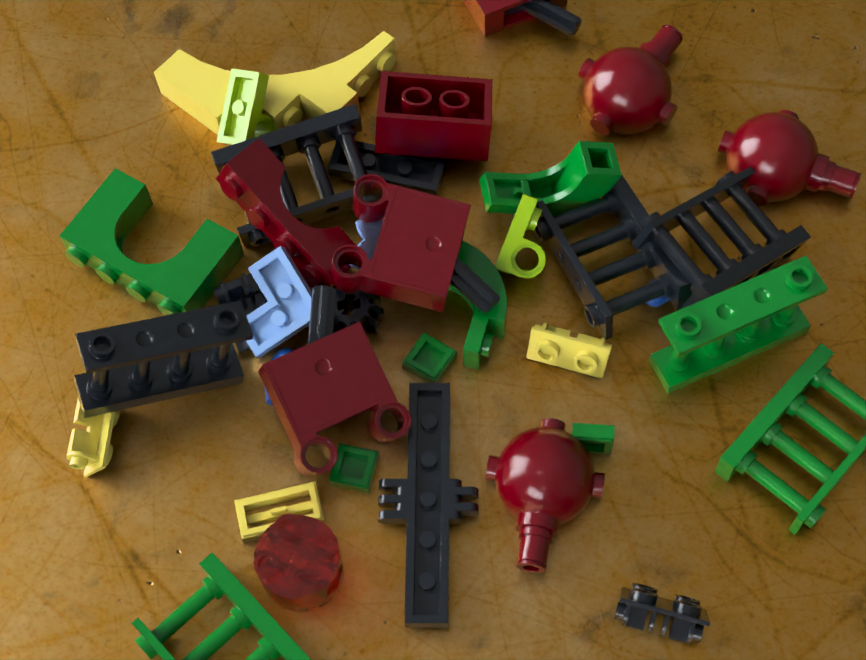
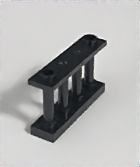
M356 104L211 152L218 173L221 172L226 163L258 138L264 142L282 163L286 156L298 152L304 154L320 200L298 206L286 169L281 177L280 192L288 211L305 225L353 209L354 188L338 194L334 193L319 152L322 144L334 140L341 143L355 183L361 176L368 174L354 138L357 132L362 131L361 117ZM366 195L362 198L367 202L379 200L374 195ZM244 211L248 224L237 228L243 245L260 246L270 242L271 240L262 230L257 229L251 224L247 213Z
M751 166L737 174L733 170L728 172L717 181L714 187L662 215L658 211L652 213L639 225L642 231L631 243L632 246L637 250L655 240L692 285L690 290L693 294L682 305L683 308L770 271L791 258L811 238L802 225L788 233L784 229L779 231L743 189V186L755 173ZM731 198L767 240L765 242L766 246L762 247L759 243L755 245L720 203ZM706 211L742 254L740 259L742 261L737 262L735 258L730 260L695 217ZM681 225L716 267L717 271L715 274L717 276L712 278L709 273L705 275L669 231Z
M623 175L602 198L554 217L543 200L537 202L536 207L542 209L534 231L540 242H547L583 302L588 323L592 328L598 327L605 340L613 337L614 315L658 297L669 298L677 311L683 309L682 305L693 293L690 290L692 285L655 240L637 249V253L588 273L579 260V257L624 239L628 242H633L642 231L639 225L649 214ZM606 212L615 214L619 220V225L572 244H569L561 231ZM642 267L646 270L650 269L656 277L655 282L606 302L596 288L600 284Z
M241 300L76 333L75 340L85 373L74 375V385L84 418L242 383L244 374L233 343L252 340L253 333Z

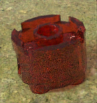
M290 513L283 514L260 536L254 552V569L269 598L282 609L298 613L309 611L308 609L317 606L322 607L329 603L340 590L345 574L341 549L332 530L316 518L304 515L295 516Z

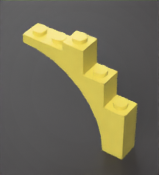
M382 31L364 47L338 61L312 70L283 75H269L261 114L268 115L274 120L276 130L299 123L303 115L311 119L356 104L360 114L358 97L366 95L372 83L381 76V71H390L396 62L394 37ZM178 49L154 71L160 92L218 135L231 71L201 62Z

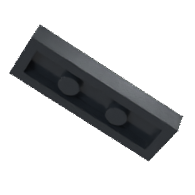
M356 141L368 174L379 175L390 184L438 196L446 169V159L375 153L374 144ZM336 142L327 167L328 174L332 177L354 181L341 143Z

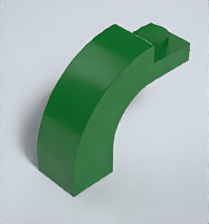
M578 141L563 161L549 169L527 174L484 172L479 182L486 213H505L515 216L522 195L527 194L537 198V202L543 200L554 217L599 199L616 184L622 173L613 143Z
M462 241L458 258L500 297L499 302L491 311L482 313L459 290L450 284L449 290L462 296L469 303L474 313L463 347V366L479 370L482 357L489 358L494 337L502 339L505 337L507 296L503 280L491 260L476 247Z

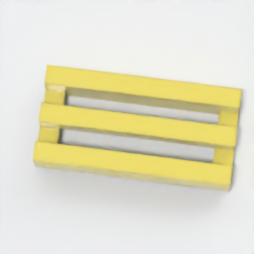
M316 481L234 500L241 539L244 544L325 524ZM306 496L311 498V501L277 507L246 516L245 512ZM311 511L314 512V513H312V514H308V515H304V516H299V517H295V518H291V519H287V520H283V521H278V522H274V523H270V524H266V525H262V526H258V527H253V528H249V527H248V526H252V525H256V524H260V523H265V522H269V521H273V520H277V519H281V518H285V517H290V516H294V515H298V514H302V513H306V512H311Z

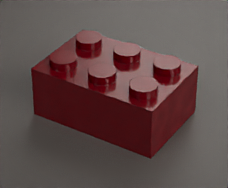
M381 71L376 116L375 153L463 159L465 161H488L492 130L493 79Z

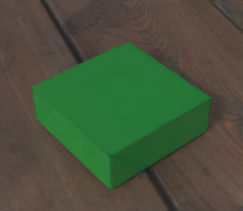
M423 332L402 361V368L427 383H439L457 358V351Z
M573 423L571 434L583 443L589 454H611L615 425Z
M339 443L337 461L329 477L330 486L370 494L380 457L379 451Z

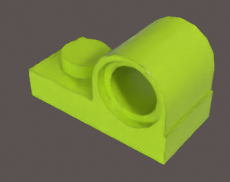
M231 68L216 142L233 145L276 130L274 120L268 115L261 114L269 75L261 72Z
M527 194L522 195L495 264L498 270L522 278H532L541 273L545 267L546 254L544 248L535 240L524 236L526 229L535 230L542 209L535 207L538 201L537 198ZM523 248H532L538 254L539 262L531 269L522 268L516 260L518 251Z

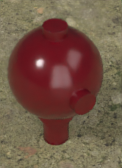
M663 25L651 41L641 44L639 48L620 47L606 52L596 61L590 58L585 60L579 70L578 77L585 81L583 87L584 103L592 118L590 125L597 133L608 135L609 132L621 135H634L651 129L658 122L664 125L670 123L677 111V105L670 102L672 84L667 69L670 67L671 55L683 41L682 34L678 29L671 25Z
M789 110L756 115L739 126L735 133L725 130L718 148V152L726 154L728 172L733 170L737 174L750 166L755 170L754 175L743 186V189L759 207L765 206L767 202L777 203L792 199L805 189L817 193L818 189L822 191L828 190L852 199L862 174L838 166L835 162L829 161L830 156L820 154L811 130L799 120L796 113Z
M554 418L543 419L540 427L531 428L516 435L504 447L499 457L489 455L485 480L496 482L497 492L502 503L517 518L516 531L519 532L520 544L516 567L529 573L546 572L549 547L552 544L553 538L558 536L559 525L567 523L578 516L587 506L591 497L602 498L605 473L595 472L593 460L583 443L565 431L566 424L563 421Z

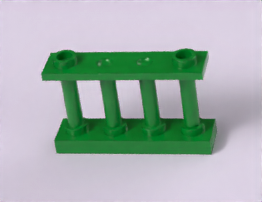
M801 257L659 318L658 323L671 345L650 354L649 362L669 394L807 333L811 325L798 305L826 293L828 288L808 257Z
M822 343L819 344L725 451L715 469V473L727 482L736 472H739L741 475L747 473L797 512L798 515L789 528V531L794 535L798 533L804 524L810 529L813 528L827 510L821 504L866 451V435L860 442L809 405L807 403L808 398L804 396L811 386L816 389L821 387L866 420V400L831 375L832 370L827 366L834 352ZM787 414L792 418L797 415L848 454L835 471L782 431L783 426L779 423ZM762 442L767 446L770 444L774 445L823 483V486L810 501L756 460L758 455L754 451Z
M213 552L199 563L206 574V577L201 581L204 585L158 626L150 631L139 618L132 622V625L141 634L134 641L151 660L158 654L163 660H175L162 644L214 598L219 600L225 596L234 606L229 611L231 616L182 660H208L242 628L246 631L251 626L254 627L262 638L257 642L259 647L245 660H277L279 657L283 660H311Z

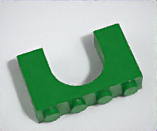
M115 168L59 235L67 250L65 255L80 267L85 265L92 267L109 284L114 285L118 282L125 286L126 290L137 300L145 302L148 299L153 302L165 316L204 308L214 295L213 288L220 286V283L224 282L244 255L239 235L207 218L182 251L173 258L155 264H143L129 259L123 254L125 241L134 227L151 208L153 202L146 184Z

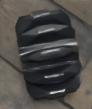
M333 285L332 287L336 290L333 333L360 322L367 338L368 333L378 334L380 331L379 322L384 319V309L380 306V296L363 291L344 293Z

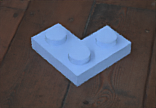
M281 246L248 268L268 301L247 315L253 333L252 340H247V343L255 357L264 356L309 326L312 291L286 248Z

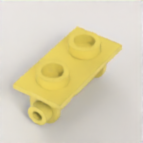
M544 322L543 325L535 324L534 327L532 326L527 359L600 379L604 378L613 344L606 343L604 338L599 339L578 333L577 338L570 337V330L548 325L547 322Z
M77 399L73 423L86 426L87 431L77 428L72 430L66 456L70 461L69 467L84 470L83 476L85 477L106 468L113 453V445L110 444L112 429L118 421L120 410L84 418L79 399Z

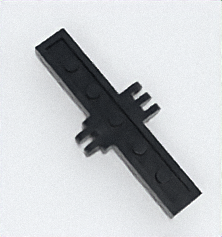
M409 383L411 426L408 430V478L379 480L380 491L395 492V494L380 495L378 497V506L395 508V510L379 511L378 522L382 524H407L405 628H449V524L461 523L462 516H475L479 514V505L477 503L462 502V500L478 499L479 489L476 487H462L460 479H450V383Z

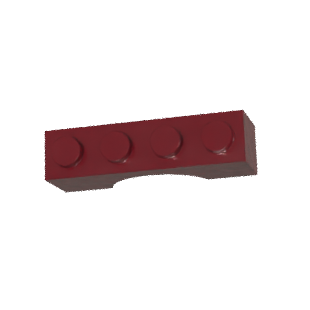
M258 138L226 163L215 179L219 182L223 193L231 200H235L247 213L251 224L257 229L262 230L274 243L275 249L279 246L286 248L308 286L312 288L319 285L331 286L333 284L332 256L334 252L343 245L356 244L340 226L325 229L310 227L297 220L288 211L280 192L281 177L286 167L264 142ZM349 264L343 265L340 269L343 272H347L351 266Z

